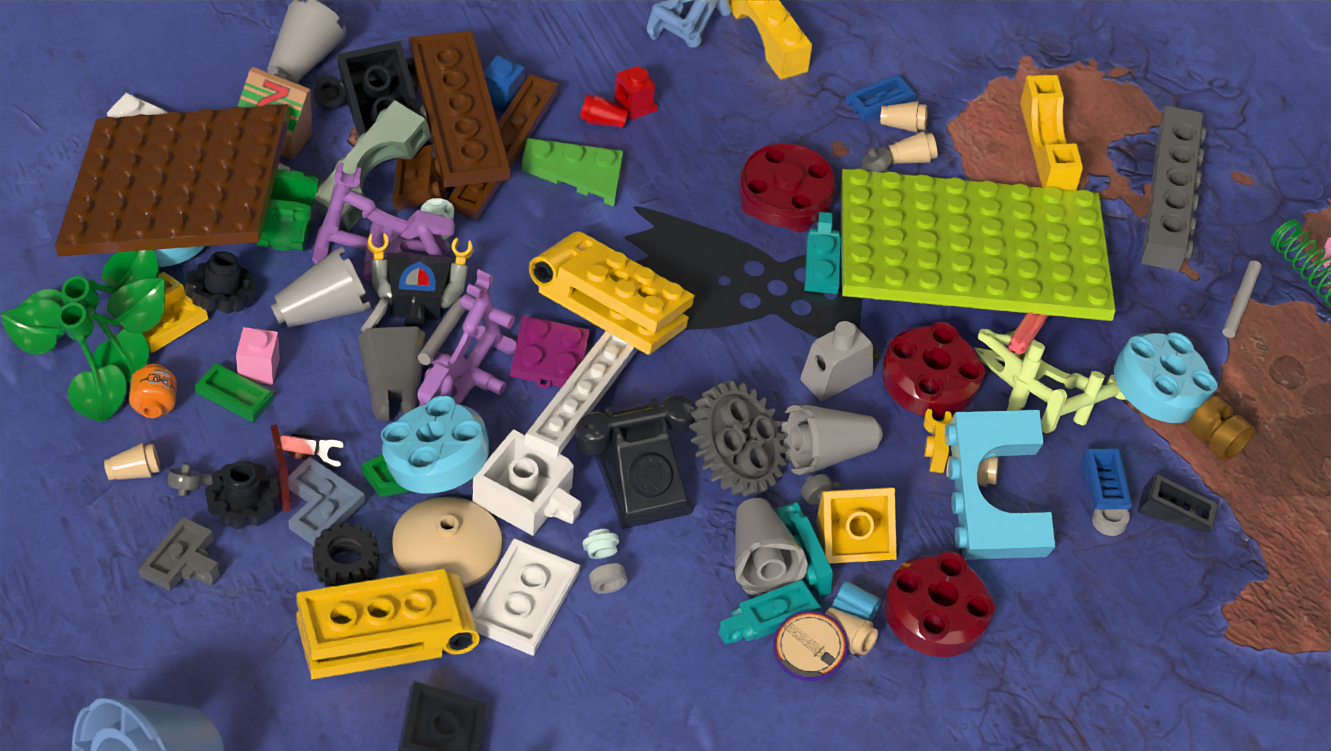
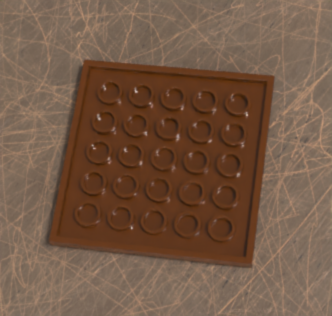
M266 104L256 107H232L230 109L218 110L202 109L192 112H168L166 114L153 115L138 114L128 117L110 116L96 119L55 243L58 257L260 242L291 115L288 104Z

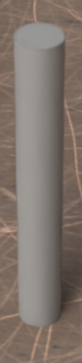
M1258 261L1249 262L1222 333L1228 338H1233L1238 330L1262 267Z
M459 297L454 302L419 353L418 360L421 364H430L466 309L460 307L462 297Z

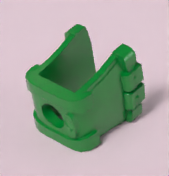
M277 169L260 242H257V246H272L273 249L281 251L305 250L312 223L313 201L316 193H318L317 177L304 176V172L291 170L290 173H287V170Z

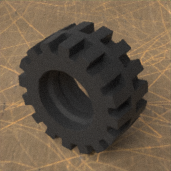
M343 522V527H338L337 524L331 525V531L327 529L321 531V538L316 537L313 547L314 573L317 574L318 581L320 583L325 581V587L328 588L374 580L375 573L378 574L379 546L376 537H372V532L368 528L362 531V525L357 523L354 527H350V522ZM342 551H351L361 556L359 560L351 564H340L331 559L336 553Z

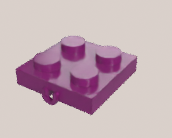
M522 316L510 377L537 382V385L544 389L549 388L550 385L563 387L584 360L589 329ZM545 379L547 380V383L543 384L541 383V380Z

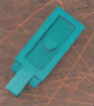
M819 212L817 229H809L806 242L804 291L838 294L841 237H839V231L832 230V213Z
M797 502L777 508L778 516L805 552L808 563L804 576L808 586L814 585L819 598L830 595L832 592L833 571L808 518L804 517Z
M799 580L739 603V608L731 612L730 618L720 621L721 625L718 634L725 645L740 641L743 637L746 641L757 640L775 633L779 625L789 616L802 611L820 612L821 607L805 582Z

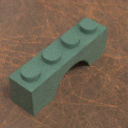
M395 100L387 109L382 110L368 132L363 133L349 154L338 161L331 175L325 181L318 184V193H316L313 201L318 213L324 217L327 214L333 186L337 184L334 180L335 171L340 162L344 163L343 171L347 174H354L357 167L362 168L359 186L350 190L364 196V180L372 168L388 159L404 158L411 160L430 138L431 134L425 118ZM345 202L339 226L350 232L361 219L363 210Z

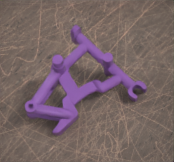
M340 162L337 165L334 176L337 184L333 186L327 214L317 232L312 256L314 264H317L327 256L330 242L361 249L366 252L363 264V279L372 282L371 260H374V254L368 249V238L338 230L345 202L363 210L362 217L373 221L369 236L372 234L373 246L377 248L384 245L383 234L387 235L389 241L388 248L384 252V259H387L388 253L421 255L403 252L402 250L404 249L427 252L429 256L444 257L443 255L449 253L450 243L444 240L442 235L452 236L454 234L455 224L451 219L420 210L415 211L408 220L389 215L376 208L373 200L350 190L359 186L362 168L357 167L354 174H347L343 171L344 163ZM419 236L421 240H415L412 238Z
M478 269L475 285L469 284L467 286V294H464L460 301V307L469 310L463 323L464 334L453 355L443 354L438 351L430 362L434 366L426 371L424 382L418 390L419 406L426 405L429 400L437 396L450 397L451 393L455 394L453 397L455 403L461 404L474 386L486 391L490 390L498 395L504 392L506 382L478 368L490 347L506 354H514L516 342L502 335L498 324L508 329L511 328L515 321V316L493 306L489 293V288L493 282L492 275ZM481 319L483 320L484 326H478ZM475 337L478 342L468 358H463L472 338Z

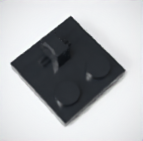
M414 681L409 690L397 751H478L487 703Z

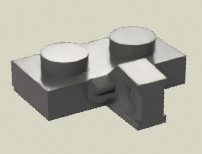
M184 517L181 518L138 569L140 577L170 592L182 577L189 581L194 577L197 581L212 586L220 577L218 562L210 559L209 553L205 551L214 540L212 530Z

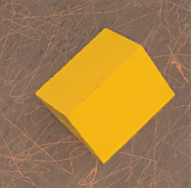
M894 487L822 491L816 523L821 548L829 564L896 560Z

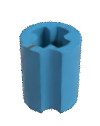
M846 581L841 586L832 607L872 621L881 604V598Z

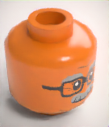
M149 364L138 369L132 375L129 402L137 413L147 418H157L168 414L174 409L177 380L175 375L166 367L158 364Z

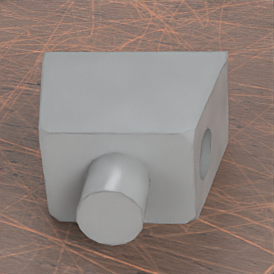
M847 321L839 322L834 331L814 341L800 380L820 402H823L872 376L873 345L855 324Z

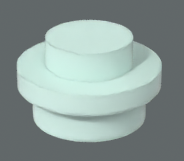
M608 529L592 531L588 534V538L582 542L583 549L588 551V556L592 559L610 557L617 553L618 535L610 533Z

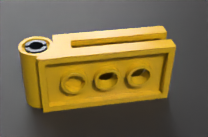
M582 232L571 233L533 258L529 263V274L532 280L539 286V293L647 355L652 354L687 326L689 317L684 315L683 312L692 306L695 295L684 290L680 285L659 276L650 268L641 266L627 258L623 253L607 247Z
M445 568L296 593V603L299 612H296V622L311 680L442 657L443 648L449 654H463L475 648L479 643L480 637L462 580L456 574L446 573Z

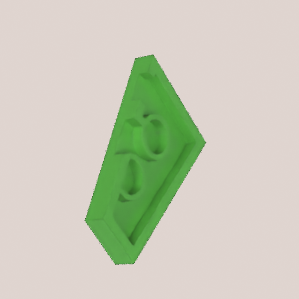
M527 138L522 160V171L555 184L567 183L577 187L578 193L586 196L589 193L604 198V203L614 206L623 151Z

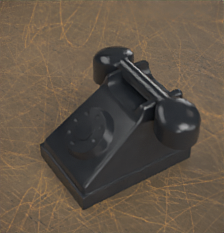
M401 41L337 54L336 59L340 80L332 76H325L316 82L313 90V98L316 104L325 110L338 109L346 98L358 138L363 133L368 132L376 122L380 112L387 109L394 100L421 116L418 102H415V91L419 85L412 58H405Z
M673 395L667 397L663 401L662 406L659 405L656 398H651L650 402L644 406L614 412L611 407H607L604 414L591 412L582 416L577 422L575 446L579 452L585 455H595L622 529L691 514L692 505L683 483L669 434V429L681 433L691 431L692 429L689 428V425L696 422V419L691 415V412L696 410V407L691 400L684 396Z

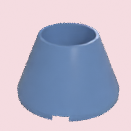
M113 696L96 699L89 707L83 708L76 719L72 736V751H224L221 737L215 725L203 711L194 706Z

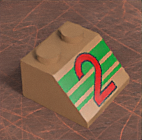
M252 67L237 107L288 104L291 115L281 155L294 160L312 136L311 90Z

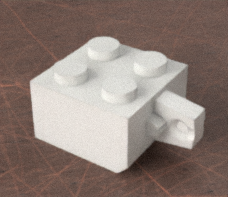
M513 429L486 461L483 468L473 477V502L531 535L537 532L548 517L552 518L554 516L573 524L581 512V502L569 494L573 482V464L567 457L561 454L554 458L524 445L525 435Z

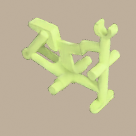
M980 329L978 339L993 349L974 348L979 354L981 361L1013 388L1007 411L1022 410L1025 407L1030 392L1048 403L1041 420V427L1044 433L1053 432L1062 415L1076 411L1073 419L1074 422L1086 425L1095 403L1114 396L1118 399L1126 400L1116 383L1114 375H1110L1106 385H1102L1105 376L1097 371H1092L1089 378L1079 373L1070 375L1042 361L1041 357L1045 346L1040 342H1036L1035 339H1033L1025 353L1018 355L1016 351L1013 353L1004 346H1008L1010 338L1015 331L1007 332L1006 335L996 334L988 329ZM998 361L1005 362V367ZM1046 375L1064 383L1068 389L1076 387L1084 391V393L1067 399V393L1063 389L1053 391L1039 382V380Z

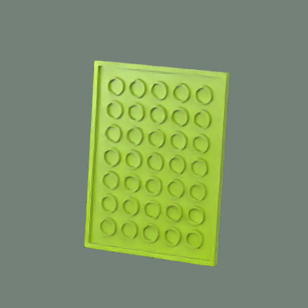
M842 169V296L1113 321L1115 304L1099 193L1088 190H1060L1056 187L1041 188L1023 184L1009 185L991 181L977 182L959 178L945 179L927 175L913 176L895 172L881 173L865 171L863 169Z

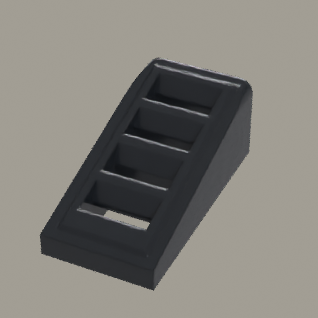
M1155 473L1142 490L1137 512L1209 534L1213 528L1218 504ZM1183 505L1188 506L1187 510L1183 509ZM1197 509L1202 510L1201 517L1196 515Z

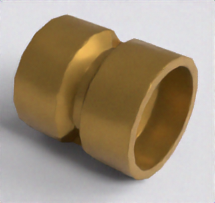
M1214 396L1205 401L1195 411L1187 426L1188 430L1202 442L1209 441V449L1222 461H1228L1246 447L1252 439L1255 429L1242 416H1233V408L1219 396Z

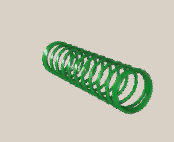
M1297 219L1286 221L1272 234L1271 245L1279 253H1284L1285 260L1292 262L1293 269L1301 271V277L1309 279V286L1317 288L1318 296L1325 297L1326 304L1331 306V303L1328 302V297L1331 296V287L1326 295L1320 293V288L1331 283V280L1322 284L1326 277L1331 274V270L1323 276L1318 286H1314L1311 282L1312 279L1321 276L1331 267L1330 262L1323 271L1314 275L1322 264L1331 260V257L1321 261L1313 269L1310 277L1304 276L1303 270L1316 265L1324 257L1326 249L1316 250L1305 260L1302 268H1297L1295 261L1307 257L1316 248L1317 240H1310L1305 243L1309 237V232H1300L1301 223ZM1297 225L1293 233L1288 238L1280 242L1284 234L1290 228ZM1307 234L1297 246L1289 249L1299 236ZM1315 243L1306 254L1297 258L1307 245ZM1287 245L1285 251L1279 249ZM1301 245H1303V246L1296 252V254H1295V256H1294L1293 259H1289V258L1287 257V253H1288V252H1292V251L1296 250L1297 248H1299ZM1323 251L1322 255L1315 262L1305 267L1315 254Z

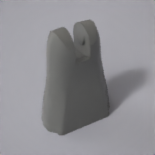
M419 327L367 328L358 336L374 416L378 421L389 422L390 402L388 401L402 400L401 411L403 415L419 407L418 390L421 383L423 364L419 362L418 355L426 342L425 332L421 331Z

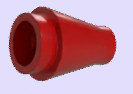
M596 93L594 96L586 94L579 118L586 120V124L623 128L628 110L617 106Z

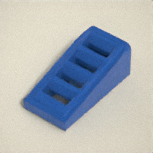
M1085 449L1081 459V467L1095 509H1131L1132 502L1120 449ZM1097 470H1108V471H1106V472H1098ZM1101 488H1115L1116 490H1101Z

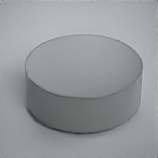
M1095 509L1092 523L1100 533L1116 536L1125 531L1130 518L1128 509Z
M617 563L600 566L589 574L592 590L600 594L615 592L624 587L628 581L624 566Z

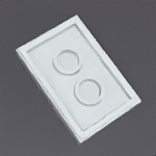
M513 539L472 610L478 633L534 656L578 577L580 565Z

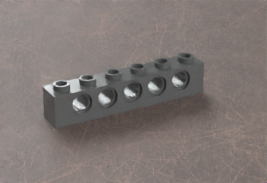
M1165 105L1158 128L1141 264L1180 271L1183 260H1189L1191 257L1194 241L1189 240L1188 236L1193 235L1196 224V217L1191 216V212L1195 213L1199 194L1194 193V190H1198L1201 179V171L1196 170V168L1200 167L1202 163L1204 149L1199 148V145H1203L1207 129L1206 126H1201L1202 112Z

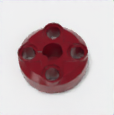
M790 143L768 145L751 154L744 164L740 176L739 195L741 209L749 216L756 217L773 226L788 228L793 232H805L812 227V223L819 220V212L827 213L832 204L834 194L832 169L821 155L807 147Z
M937 322L931 326L912 327L900 332L888 345L882 369L886 390L899 405L921 416H925L927 409H932V418H944L946 411H949L953 416L955 412L965 410L976 397L985 375V368L974 347L959 336L956 328L945 322Z
M950 551L943 552L940 555L918 556L903 563L893 574L885 596L886 618L895 635L910 648L935 657L960 655L974 647L985 634L995 611L992 595L986 582L975 570L967 565L966 560L961 555Z

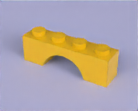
M729 0L732 14L737 20L749 16L756 24L763 40L766 61L780 80L808 72L812 44L779 0Z
M1058 75L1026 76L1020 104L1042 188L1056 187L1060 190L1076 191L1083 166L1077 144H1067L1063 130L1064 97Z

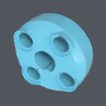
M1172 332L1168 335L1142 333L1131 337L1119 353L1114 366L1116 383L1125 398L1144 414L1163 422L1183 423L1189 421L1195 411L1205 401L1210 399L1217 389L1216 379L1211 375L1205 361L1194 350L1192 342L1179 333Z
M449 396L432 398L426 405L419 406L403 415L398 421L388 424L381 432L383 441L382 452L390 474L401 487L412 492L439 493L461 486L472 479L483 468L489 454L488 435L481 416L467 406L456 404L454 399Z

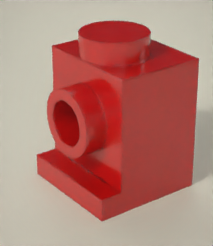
M638 65L616 73L614 101L619 107L628 110L627 118L629 120L657 111L658 106L653 101V95L656 92L653 79L648 76L646 69Z

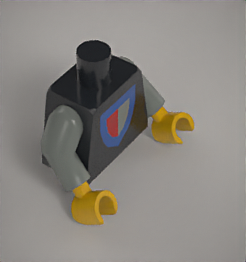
M370 234L367 246L370 252L374 254V260H371L373 289L380 299L383 297L388 301L394 317L405 318L404 324L406 327L416 326L422 329L425 325V319L437 320L441 318L443 309L449 308L463 294L468 266L465 265V262L474 252V247L470 240L467 251L463 253L457 251L459 239L455 238L453 240L452 250L456 256L455 263H453V257L388 253L387 259H384V252L388 248L389 241L387 235L383 234L384 245L377 248L373 246L372 234Z

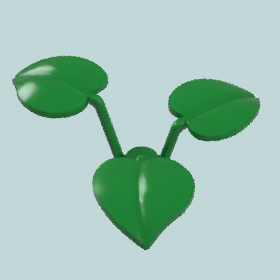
M155 251L117 252L106 262L103 268L102 280L106 285L98 284L93 279L87 281L82 276H73L64 283L62 293L55 289H44L29 296L16 308L35 300L46 299L58 303L61 308L68 303L76 302L81 304L86 311L93 309L97 313L95 309L98 306L99 295L96 290L113 294L119 288L132 282L147 278H158L159 263ZM95 320L109 339V341L101 343L93 354L98 370L107 365H115L123 372L127 383H131L132 375L138 369L149 364L150 348L146 338L142 333H130L125 329L114 336L104 322Z
M163 278L138 280L115 291L107 302V311L114 318L95 313L93 309L86 311L81 304L76 302L68 303L61 308L58 303L52 300L42 299L1 312L2 322L11 340L21 350L33 355L51 352L57 345L58 335L67 333L71 339L77 340L92 371L81 372L73 378L68 387V399L74 410L82 416L98 423L104 422L113 417L122 407L127 395V381L123 372L115 365H107L98 370L96 361L86 342V338L91 335L94 329L93 319L113 326L122 323L124 329L130 333H143L153 329L161 321L165 311V281Z

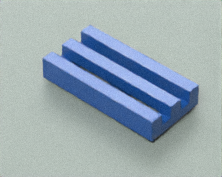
M897 74L847 94L846 103L848 106L853 105L854 113H860L861 121L865 122L880 116L882 106L915 102L916 93Z

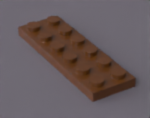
M472 30L409 37V49L444 188L510 180L509 164Z

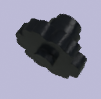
M218 251L211 255L207 263H200L197 266V270H191L187 273L185 293L193 297L192 303L206 311L219 309L221 312L229 314L234 311H242L245 304L254 302L256 280L248 277L249 271L241 268L238 258L234 254Z
M240 461L224 465L220 470L212 474V484L205 488L208 512L212 515H219V522L223 526H231L235 529H242L247 523L253 526L262 525L265 520L274 516V506L281 500L277 477L266 475L264 465L254 464L250 461Z

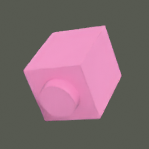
M243 327L236 353L239 375L255 383L273 385L280 360L278 332Z

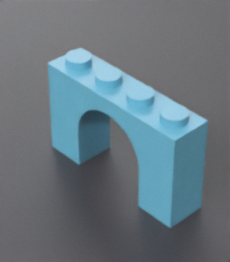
M1040 410L955 412L949 424L945 426V443L947 446H951L952 458H949L948 474L950 480L955 481L956 492L952 493L951 504L953 513L958 514L959 527L955 529V543L957 548L962 549V557L965 560L1047 557L1055 548L1051 512L1008 513L1001 511L986 501L977 484L978 466L986 459L996 456L1036 455L1043 445Z

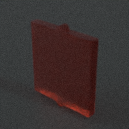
M277 424L270 425L273 465L280 488L281 503L284 512L291 511L288 471Z

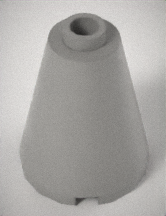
M292 0L288 6L267 68L268 73L297 84L345 38L347 29L345 25L342 29L338 25V15L326 5L316 0H307L306 3Z
M343 247L335 249L274 296L276 303L270 306L279 324L286 322L289 328L361 313L371 309L369 302L364 304L361 302V298L366 293L350 259L342 260L340 257L345 254Z
M793 404L788 407L785 412L790 413L788 421L782 422L780 433L786 436L785 439L781 440V445L787 449V452L783 454L786 462L792 461L796 469L790 470L798 475H807L874 451L882 440V428L872 416L805 404Z
M751 498L741 503L736 511L734 574L737 582L742 585L743 590L748 594L760 596L802 580L806 574L808 564L805 552L770 503L762 498Z

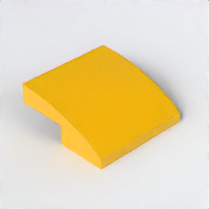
M165 272L158 275V278H163L165 281V311L163 317L153 329L142 333L149 344L151 353H154L208 320L206 310L194 305L192 299L186 296L183 284Z

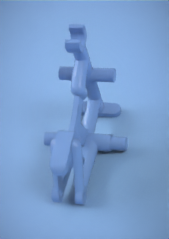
M668 0L657 3L652 7L647 24V32L652 40H657L661 31L665 28L685 40L689 47H697L702 41L700 35L714 8L716 7L722 16H728L732 12L729 0H695L686 19L678 15L683 12V3L693 0Z

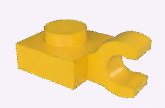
M927 409L923 425L932 436L926 437L924 457H930L931 472L944 473L949 453V446L945 443V426L952 419L949 411L945 412L943 421H936L932 418V409Z

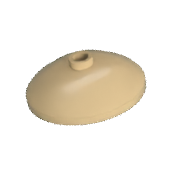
M436 497L412 506L401 516L393 532L392 549L396 563L405 575L445 568L446 573L458 575L462 580L464 588L483 580L495 568L501 555L502 536L494 517L473 501L459 497Z

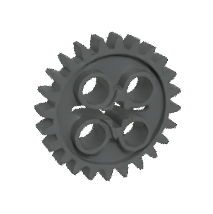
M734 381L727 384L723 382L703 392V398L695 402L698 409L691 412V415L697 422L689 425L690 429L697 432V437L691 439V442L698 444L700 447L695 456L704 457L705 459L702 469L711 468L713 471L711 480L715 481L720 478L721 489L725 490L731 487L733 495L741 492L744 497L751 494L755 495L775 485V479L782 476L779 468L786 465L785 460L780 455L787 452V449L780 445V441L785 439L786 436L777 431V428L782 423L772 419L775 409L767 410L765 408L766 398L763 397L757 400L756 389L747 391L745 383L736 386Z

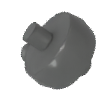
M870 147L867 150L868 154L862 160L863 166L859 169L870 172H887V167L892 163L891 153L885 147L876 149Z
M182 462V468L170 469L167 481L170 487L179 489L178 495L187 496L188 490H198L200 485H211L212 474H201L191 469V463Z
M825 474L810 475L806 478V482L801 488V494L808 504L818 505L820 504L822 491L841 490L842 485L839 481L832 482Z

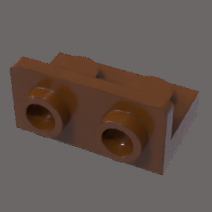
M433 144L421 147L411 160L397 158L392 203L398 211L424 204L433 198L446 199L447 191L443 185Z

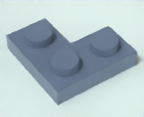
M311 457L307 458L285 479L286 488L308 502L288 520L289 529L313 546L316 537L321 538V531L324 529L331 531V525L337 524L339 527L365 503V494Z

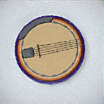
M802 611L789 616L779 625L774 635L773 652L779 666L790 676L804 681H819L832 676L842 667L847 657L848 640L842 626L831 616L817 611Z

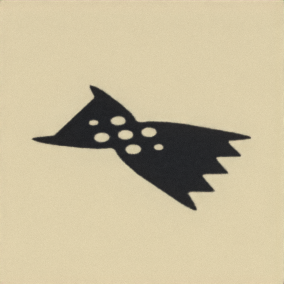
M638 206L633 207L640 216L654 226L650 230L625 236L627 241L649 255V257L635 262L643 267L650 268L654 273L672 283L680 285L684 290L695 295L692 306L683 312L684 315L689 317L684 330L736 325L754 321L769 314H776L790 325L817 338L834 331L836 325L842 321L853 323L860 329L862 298L842 296V248H840L838 294L835 299L830 300L825 298L824 293L804 291L805 283L799 282L794 277L796 269L805 267L806 255L797 256L785 262H778L756 247L725 233ZM749 261H757L764 266V272L759 276H750L745 273L743 267ZM726 276L730 278L731 283L723 286L719 284L718 279ZM773 280L783 281L786 283L788 290L781 296L772 295L767 290L768 283ZM745 293H753L760 298L761 303L758 307L749 309L742 306L739 299ZM795 300H805L811 305V312L807 315H797L792 312L791 303ZM873 350V359H880V356Z

